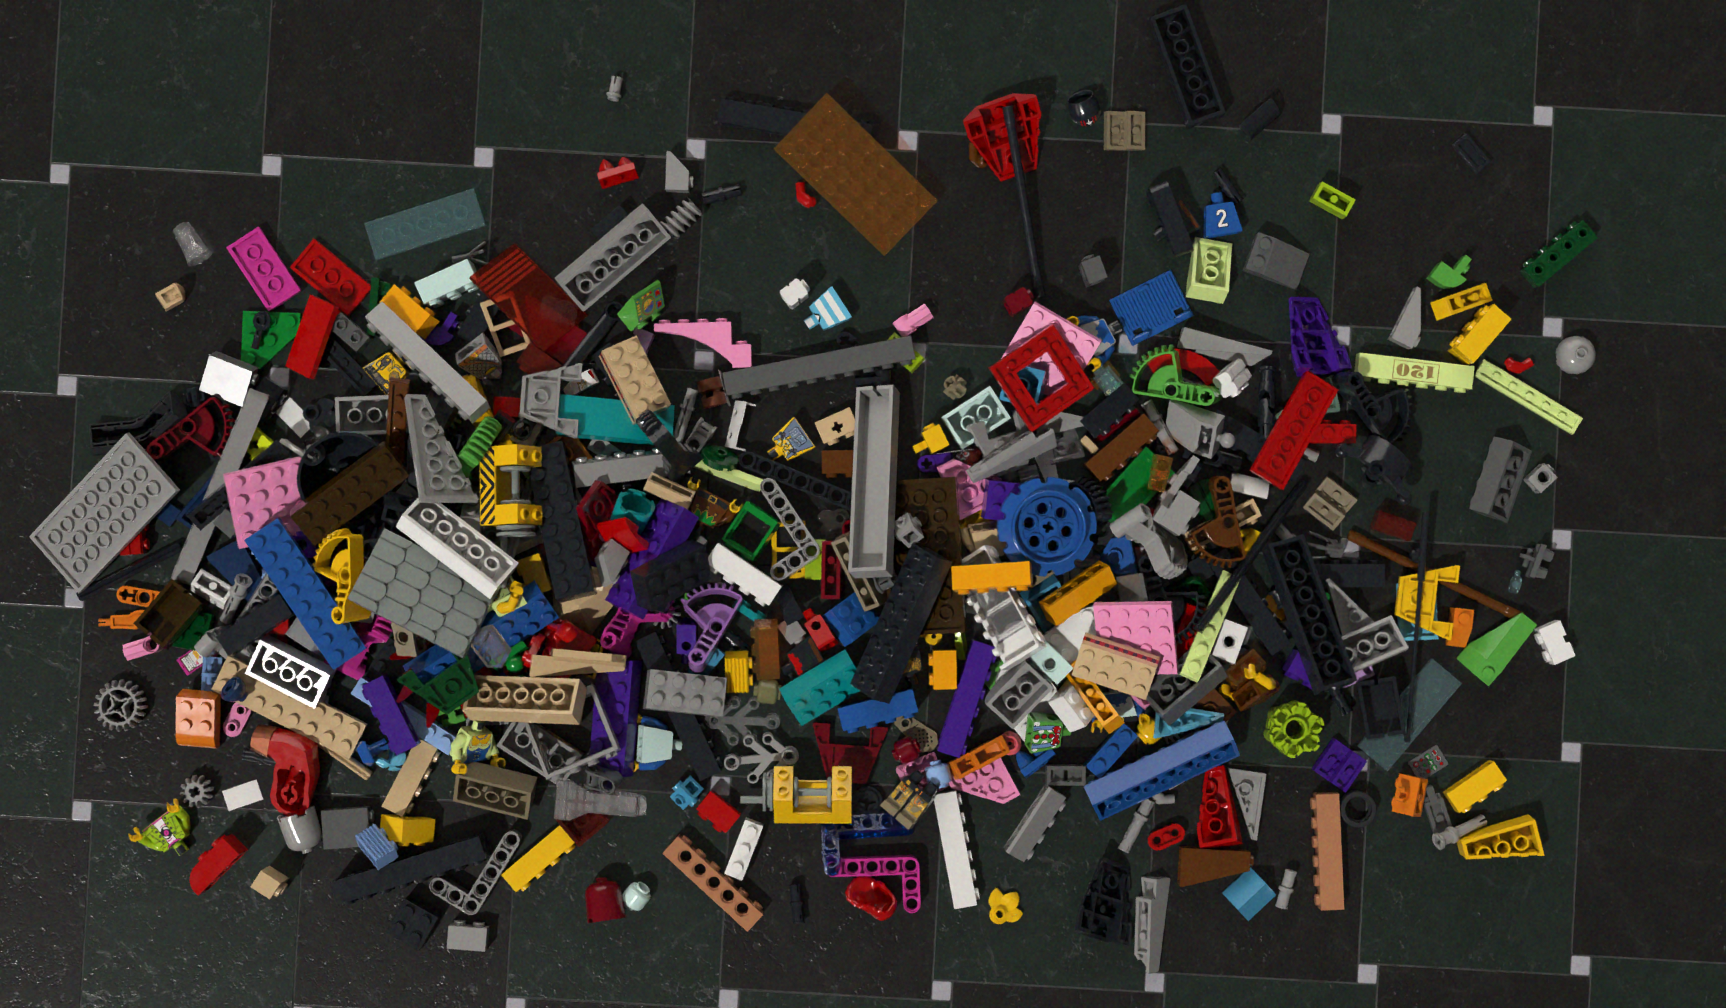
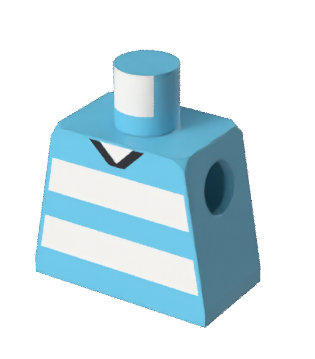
M830 287L809 306L813 315L806 318L804 322L809 330L820 324L823 331L849 321L852 319V316L834 288Z

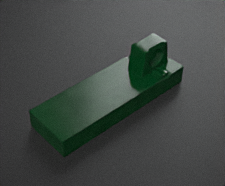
M371 277L369 312L380 303L381 297L385 296L391 289V283L383 282L380 278ZM367 327V335L378 337V332L373 333Z

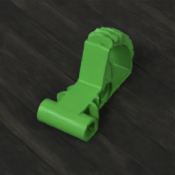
M1173 344L1169 345L1168 349L1166 345L1161 346V351L1158 347L1154 348L1155 354L1152 351H1148L1149 358L1143 355L1142 360L1144 363L1137 361L1136 363L1140 368L1133 367L1132 370L1136 374H1130V378L1134 379L1132 391L1135 394L1178 400L1203 406L1215 404L1222 399L1219 388L1216 386L1183 381L1179 352L1174 349ZM1171 354L1173 365L1163 366L1158 369L1149 381L1148 390H1139L1140 378L1146 366L1161 355ZM1170 385L1176 387L1175 395L1169 393L1168 388Z
M490 416L483 418L457 455L462 465L461 469L470 483L472 481L473 468L479 464L502 428V425Z

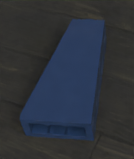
M236 540L206 557L232 585L235 584L234 579L237 574H246L252 579V584L247 588V595L245 597L249 601L262 580V570L254 555L251 554L250 548L239 549ZM269 586L263 587L265 591H272ZM254 602L253 604L256 606L260 604V602Z

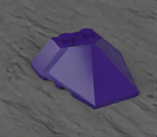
M1290 297L1291 359L1296 376L1302 377L1303 373L1309 370L1318 377H1325L1352 369L1347 350L1344 345L1340 346L1335 337L1338 334L1336 330L1332 331L1327 322L1329 317L1319 299L1314 297Z

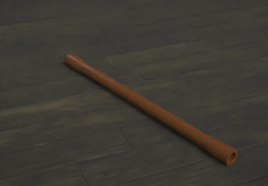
M1352 529L1349 531L1346 540L1365 547L1415 572L1418 571V563H1413L1408 557L1370 540ZM1426 567L1425 571H1430L1433 569ZM1438 581V583L1498 611L1510 619L1522 612L1460 582Z

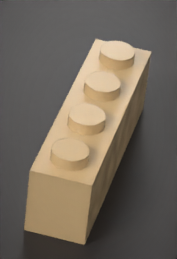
M420 737L418 738L421 743L411 748L405 763L382 804V807L401 817L406 815V813L410 814L414 807L413 799L415 796L418 797L423 789V786H421L423 780H427L432 772V769H430L433 762L436 763L441 754L439 749Z

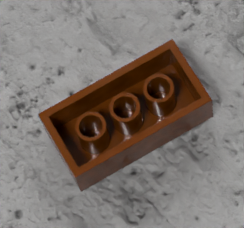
M1143 413L1082 466L1095 481L1106 482L1114 475L1112 471L1115 468L1117 470L1121 469L1128 463L1126 459L1129 456L1135 457L1143 450L1141 447L1143 444L1148 445L1158 437L1156 433L1159 430Z

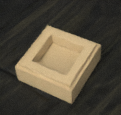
M1086 435L1079 440L1091 454L1099 450Z

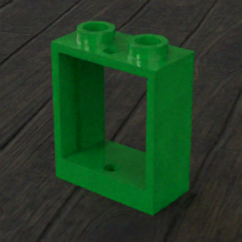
M746 501L722 540L726 542L725 546L730 550H738L741 553L740 556L746 561H757L782 522L751 501ZM749 512L770 526V529L754 553L733 539V536Z

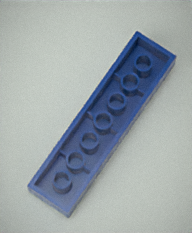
M280 517L244 540L333 670L368 647L352 622L342 624L333 622L331 612L333 608L338 607V602L335 601V597L320 575L314 571L313 565Z
M535 580L523 587L522 595L527 602L526 605L502 617H499L494 609L487 613L467 652L473 673L498 658L520 641L526 640L559 618ZM434 645L403 665L405 672L412 668L422 683H425L455 662L456 659L450 651Z
M1225 721L1216 722L1211 727L1203 731H1197L1186 739H1180L1169 747H1163L1152 755L1143 756L1137 762L1126 764L1122 769L1109 772L1098 780L1090 781L1084 786V789L1101 821L1240 756Z

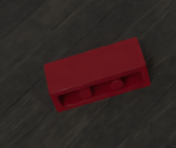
M822 541L821 599H844L845 571L831 545L832 541Z

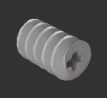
M689 198V202L682 201L683 208L678 205L676 206L678 213L671 211L673 218L665 217L667 223L659 222L672 237L673 235L680 237L679 230L686 232L684 225L691 227L689 220L691 219L696 222L695 214L702 216L699 208Z

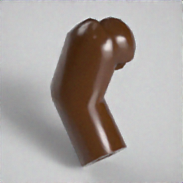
M969 143V160L978 168H985L988 165L987 162L978 153L975 146Z

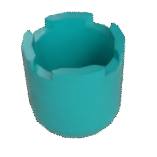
M628 489L627 492H620L610 520L627 517L639 526L637 534L641 535L655 510L654 501L650 502L645 497L646 493L637 489Z

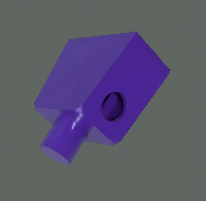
M679 617L677 622V654H682L681 663L689 664L688 655L698 641V624L692 618Z

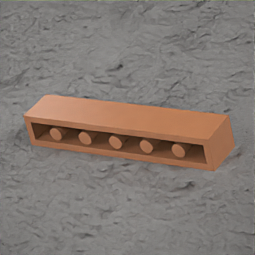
M1313 793V798H1310V807L1314 811V817H1311L1312 829L1314 828L1315 836H1312V847L1315 848V855H1313L1312 861L1313 867H1316V875H1313L1314 886H1317V894H1314L1315 906L1318 905L1321 911L1344 910L1339 793Z

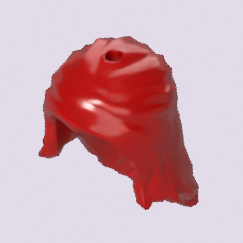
M857 876L853 878L845 890L846 899L849 903L865 910L879 921L889 919L896 911V897L884 882L876 881L871 876Z

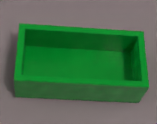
M1147 447L1143 448L1105 490L1107 491L1106 496L1110 497L1111 511L1114 512L1112 519L1108 520L1110 523L1140 503L1146 505L1174 474ZM1151 468H1154V469H1156V470H1158V471H1167V472H1160V474L1165 473V474L1163 475V476H1165V477H1163L1162 480H1160V479H1159V476H1157V474H1156L1157 471L1152 470ZM1149 484H1152V485L1156 486V487L1159 488V489L1152 488V487H1148V486H1149Z

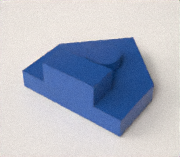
M1126 535L1121 538H1111L1100 554L1101 562L1109 565L1111 571L1118 576L1137 573V557L1132 540H1127Z

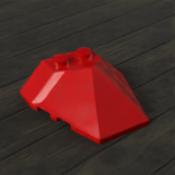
M1009 94L976 106L963 119L968 139L1000 181L1015 177L1002 107L1014 105L1016 129L1024 173L1037 169L1041 110L1035 94Z

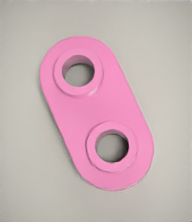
M236 702L223 724L225 734L230 737L240 735L253 711ZM239 707L244 708L243 714L239 712ZM231 724L235 725L234 731L230 729Z

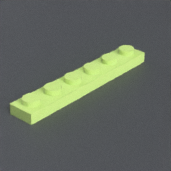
M1224 570L1221 572L1208 606L1211 605L1217 593L1222 590L1221 588H1223L1225 582L1231 577V573ZM1237 586L1233 588L1234 590H1232L1217 614H1214V618L1209 622L1206 629H1203V633L1196 632L1179 675L1194 682L1199 681Z

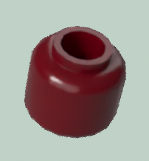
M911 736L895 741L894 749L892 750L895 760H900L902 764L918 759L920 752H922L918 740Z

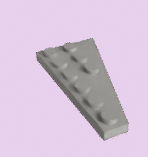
M406 394L404 400L419 503H477L479 498L476 493L474 494L469 479L465 477L461 469L462 465L450 442L446 440L443 434L444 430L442 426H439L426 395Z

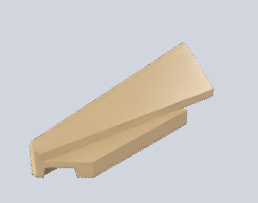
M552 649L551 656L531 655L529 676L543 677L624 671L626 655Z

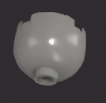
M1580 336L1565 338L1559 343L1555 352L1557 365L1568 374L1586 372L1592 367L1596 358L1593 344L1588 339Z

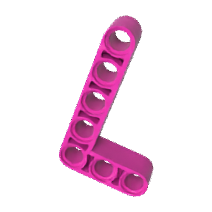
M914 855L832 857L826 861L825 872L831 877L902 875L904 909L909 913H915L919 910L921 905L919 861ZM908 860H913L916 866L913 869H907L905 863ZM870 861H874L878 865L873 871L867 868V863ZM888 861H895L897 864L896 868L893 870L887 869L886 863ZM832 862L839 865V869L835 872L828 869V865ZM850 862H856L858 869L850 871L847 865ZM909 879L917 882L914 888L906 886V882ZM911 898L917 901V905L913 908L906 905L907 900Z

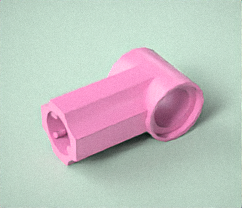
M923 304L908 315L905 314L893 322V325L901 337H907L914 333L918 327L930 321L933 316L928 307Z
M148 636L124 644L123 653L127 661L159 652L163 648L157 644V647L152 649L150 646L152 639Z

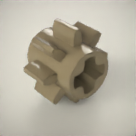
M957 374L955 377L950 376L944 382L946 389L943 392L953 400L961 398L966 393L967 388L964 385L967 382Z

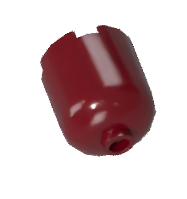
M607 877L597 878L596 883L590 884L586 888L585 901L588 923L626 918L622 891L617 882L607 881Z

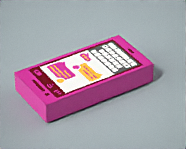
M190 650L178 658L177 662L188 676L202 667L203 656L197 651ZM216 653L209 657H216L219 655V653Z

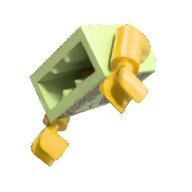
M510 576L506 587L500 588L488 612L494 609L496 614L502 617L526 605L527 602L522 595V583L514 581L512 576Z

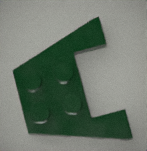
M452 653L456 661L425 683H422L412 668L397 677L399 683L408 687L415 694L420 695L446 715L479 693L467 654L463 659Z

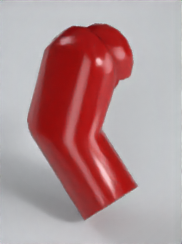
M1509 357L1504 361L1506 369L1516 374H1520L1534 366L1530 358L1518 362Z

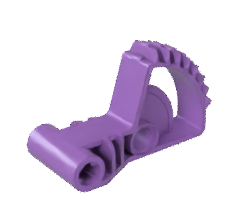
M709 583L706 590L701 585L700 592L693 589V596L690 593L686 594L689 599L688 601L685 598L681 599L687 614L704 630L693 650L688 655L689 668L694 673H701L705 670L720 640L742 604V596L733 592L732 585H730L729 590L726 589L725 583L722 584V588H718V583H715V588H711ZM711 594L727 595L738 600L734 609L725 604L713 603L704 606L695 614L689 607L697 599ZM714 624H719L722 629L719 632H715L711 627Z

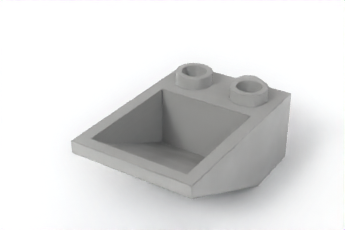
M1169 400L1165 425L1172 438L1192 453L1212 459L1220 444L1225 448H1230L1235 443L1233 434H1222L1224 415L1177 400Z

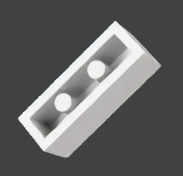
M746 817L724 874L743 880L764 826L763 823Z

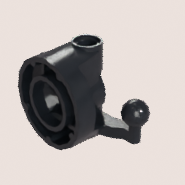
M1371 435L1362 444V448L1350 447L1344 443L1338 444L1335 447L1337 457L1346 458L1350 456L1364 464L1361 467L1362 477L1360 480L1364 488L1372 489L1387 481L1398 494L1396 499L1399 505L1407 506L1411 503L1412 496L1405 490L1402 479L1408 476L1413 466L1409 459L1394 445L1378 436ZM1366 475L1368 476L1369 479L1375 480V482H1373V483L1368 482V481L1366 480Z

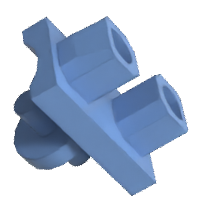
M203 657L201 690L213 691L211 689L221 671L224 657Z

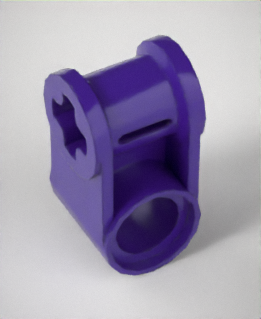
M953 453L921 456L917 461V468L924 473H939L937 467L952 460ZM924 458L927 459V462H931L927 469H925V466H921V462L925 460Z

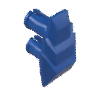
M383 738L371 745L366 744V741H360L357 751L362 762L372 766L375 761L373 759L374 756L389 750L388 744L382 746L386 743V740Z

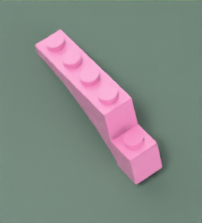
M726 318L716 319V322H708V319H697V323H689L688 319L678 320V323H670V320H659V324H654L655 333L681 335L708 345L725 357L732 364L733 369L752 367V345L747 344V341H736V345H732V323L728 322Z

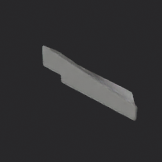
M1141 877L1143 896L1136 897L1134 955L1138 960H1142L1148 974L1159 971L1170 878Z

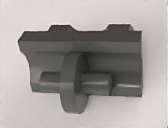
M1536 544L1534 550L1528 548L1526 555L1520 553L1519 557L1524 559L1522 566L1527 568L1526 577L1546 578L1548 569L1541 567L1540 563L1542 560L1551 562L1554 556V552L1547 549L1546 545Z

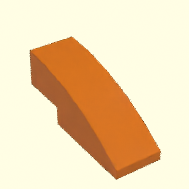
M1000 735L973 748L964 755H960V758H954L947 762L954 779L958 780L1010 753V750L1003 736Z

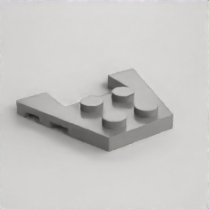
M582 363L522 376L519 416L577 439L578 420L558 418L560 381L581 382Z
M1016 409L1012 410L1016 426L1015 431L988 439L984 421L966 426L968 432H971L974 437V443L980 447L983 459L1026 431H1029ZM1029 459L993 476L999 477L1025 468L1029 464Z
M1193 455L1166 482L1168 484L1167 488L1161 490L1156 497L1158 502L1156 503L1152 520L1157 523L1161 522L1168 511V505L1187 475L1191 474L1200 460Z

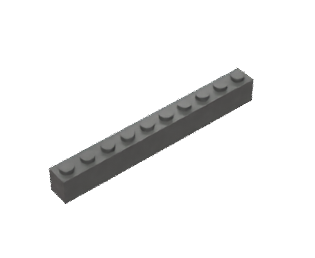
M907 336L724 372L722 375L726 396L736 399L743 397L744 393L750 392L751 395L761 394L764 389H769V392L781 390L780 386L788 385V388L800 386V382L807 381V384L817 383L820 378H825L826 381L837 379V375L840 374L849 377L856 375V371L863 370V373L874 372V368L881 366L882 370L894 368L893 364L901 363V366L913 364L912 360H916L912 337Z

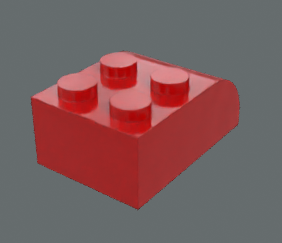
M233 834L219 837L212 843L213 848L205 851L198 857L199 862L194 866L190 874L191 888L198 896L208 891L248 851Z

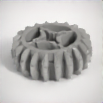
M123 679L119 683L117 680L112 681V685L106 683V689L101 688L99 690L102 695H96L95 697L99 702L94 703V706H99V709L95 710L94 713L101 714L97 720L101 721L104 719L105 721L102 725L104 727L109 725V730H114L116 727L117 732L122 731V729L128 731L130 727L135 728L136 722H142L139 716L146 715L142 709L148 707L142 704L143 701L147 700L146 697L141 698L140 696L144 691L137 692L138 685L132 687V681H128L125 684ZM116 690H123L130 696L123 698L120 694H117ZM108 699L111 700V707L109 709L107 708ZM120 702H125L121 706V709H116L120 705ZM134 702V711L132 713L130 705ZM118 713L126 721L116 720L111 715Z

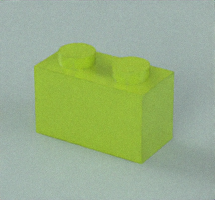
M1320 182L1309 202L1340 219H1344L1352 208L1355 199L1324 182Z

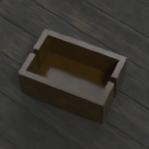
M171 579L133 624L146 635H149L160 647L169 650L207 605L191 594L178 581Z

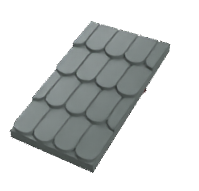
M384 528L350 592L348 600L464 659L499 590L489 599L424 548Z

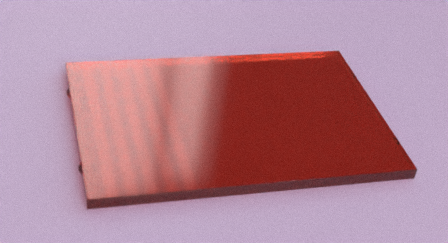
M515 243L469 278L543 352L588 316Z

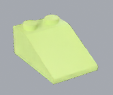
M1195 237L1193 242L1194 251L1191 254L1187 277L1186 297L1223 304L1229 292L1232 243Z

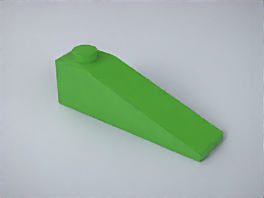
M1521 612L1502 623L1496 629L1470 642L1456 659L1489 686L1503 671L1537 624Z

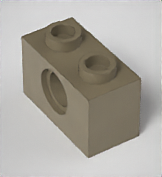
M391 622L397 656L417 657L427 650L426 639Z

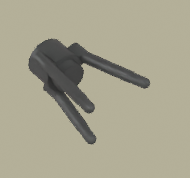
M1309 531L1310 535L1328 542L1326 546L1307 543L1308 547L1325 550V554L1328 555L1313 556V560L1341 559L1344 550L1343 544L1338 543V540Z

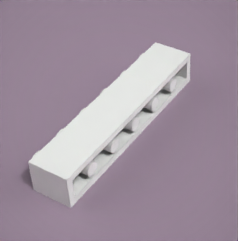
M955 789L938 792L934 795V803L954 909L977 905L976 900H979L980 897L978 888H974L973 881H976L975 870L970 869L969 864L973 859L971 850L967 851L966 843H969L967 831L963 832L962 824H966L964 812L960 813L959 805H962L960 793L956 794Z

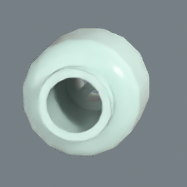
M642 882L631 883L622 894L624 906L630 911H640L643 909L651 897L648 886Z

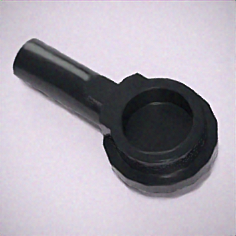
M263 311L256 313L253 318L256 331L251 348L257 350L259 349L264 331H268V328L272 325L271 316Z

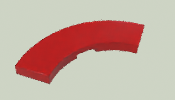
M1175 349L1179 352L1181 369L1196 375L1206 386L1213 383V378L1220 372L1214 364L1195 352ZM1164 354L1152 360L1148 364L1152 373L1154 374L1163 366L1173 365L1172 355Z

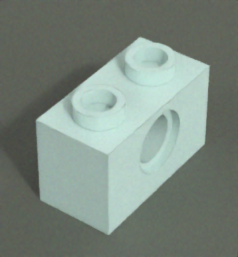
M1045 640L1044 642L1047 647L1029 657L1031 659L1029 663L1036 670L1040 668L1045 672L1043 677L1048 682L1052 683L1054 681L1058 684L1073 667ZM1047 659H1054L1052 667L1047 668L1044 666V662Z

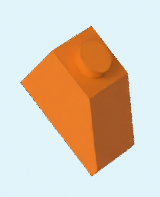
M1450 607L1448 623H1453L1452 639L1446 640L1447 646L1466 647L1472 631L1474 610Z

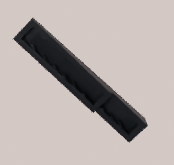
M275 440L242 469L281 461L287 458L290 453L278 440ZM225 483L186 514L200 531L229 506Z

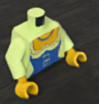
M473 721L471 726H463L459 729L456 738L451 743L449 753L452 756V760L455 761L451 768L454 774H466L467 766L464 763L489 760L491 756L493 757L490 762L491 766L505 767L506 761L504 758L498 757L499 751L494 736L484 726L485 721Z

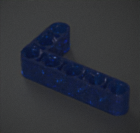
M890 813L852 815V824L821 823L824 872L827 875L833 876L840 871L839 839L908 836L914 833L915 825L912 829L908 830L895 819L897 816L893 817ZM885 823L892 824L890 827L883 826ZM866 824L873 825L871 828L864 827V825ZM846 825L854 826L852 829L845 828ZM827 826H833V827H834V829H832V830H827V829H825V828H826ZM828 844H834V845H835V847H833V848H828V847H826V846H827ZM831 861L836 863L834 866L827 865Z

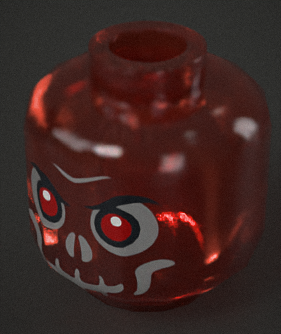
M970 446L955 456L956 460L969 466H973L983 458L978 448L973 449Z

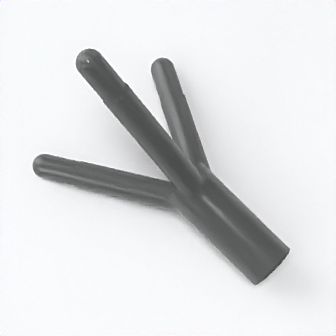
M483 241L469 253L452 256L453 264L468 259L486 267L493 268L496 266L473 258L484 253V250L481 248L486 245V241Z

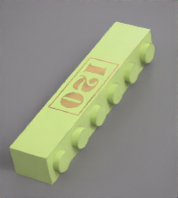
M1358 353L1356 354L1354 372L1361 373L1364 382L1376 379L1381 384H1389L1390 381L1397 382L1398 386H1409L1410 383L1416 384V388L1427 389L1428 386H1435V390L1447 391V388H1452L1454 392L1466 393V390L1472 389L1475 366Z

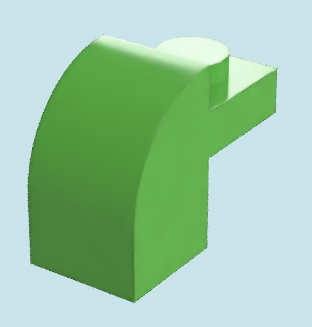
M1464 255L1453 268L1441 261L1436 264L1426 279L1443 289L1459 286L1466 281V278L1461 274L1464 275L1470 268L1469 262L1472 259Z

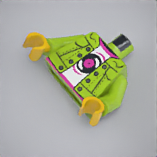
M173 799L174 805H170L167 802L166 813L143 829L142 834H140L139 828L134 827L133 830L137 834L131 835L128 833L129 839L133 842L138 841L144 846L159 852H167L174 848L178 855L181 856L189 850L183 840L190 835V816L179 806L178 799Z

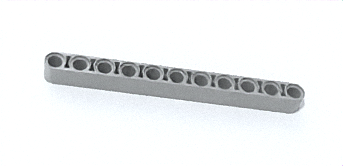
M252 388L249 389L203 500L225 483L224 473L239 470L269 395ZM219 515L201 531L194 523L192 524L172 572L171 579L187 585L191 584L215 525L213 522Z

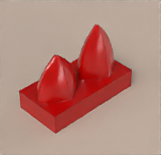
M625 157L620 159L618 167L615 168L610 162L603 159L599 167V173H597L602 189L639 178L634 162Z

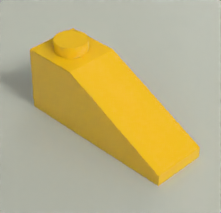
M1484 283L1441 298L1430 304L1438 321L1493 300L1487 284Z

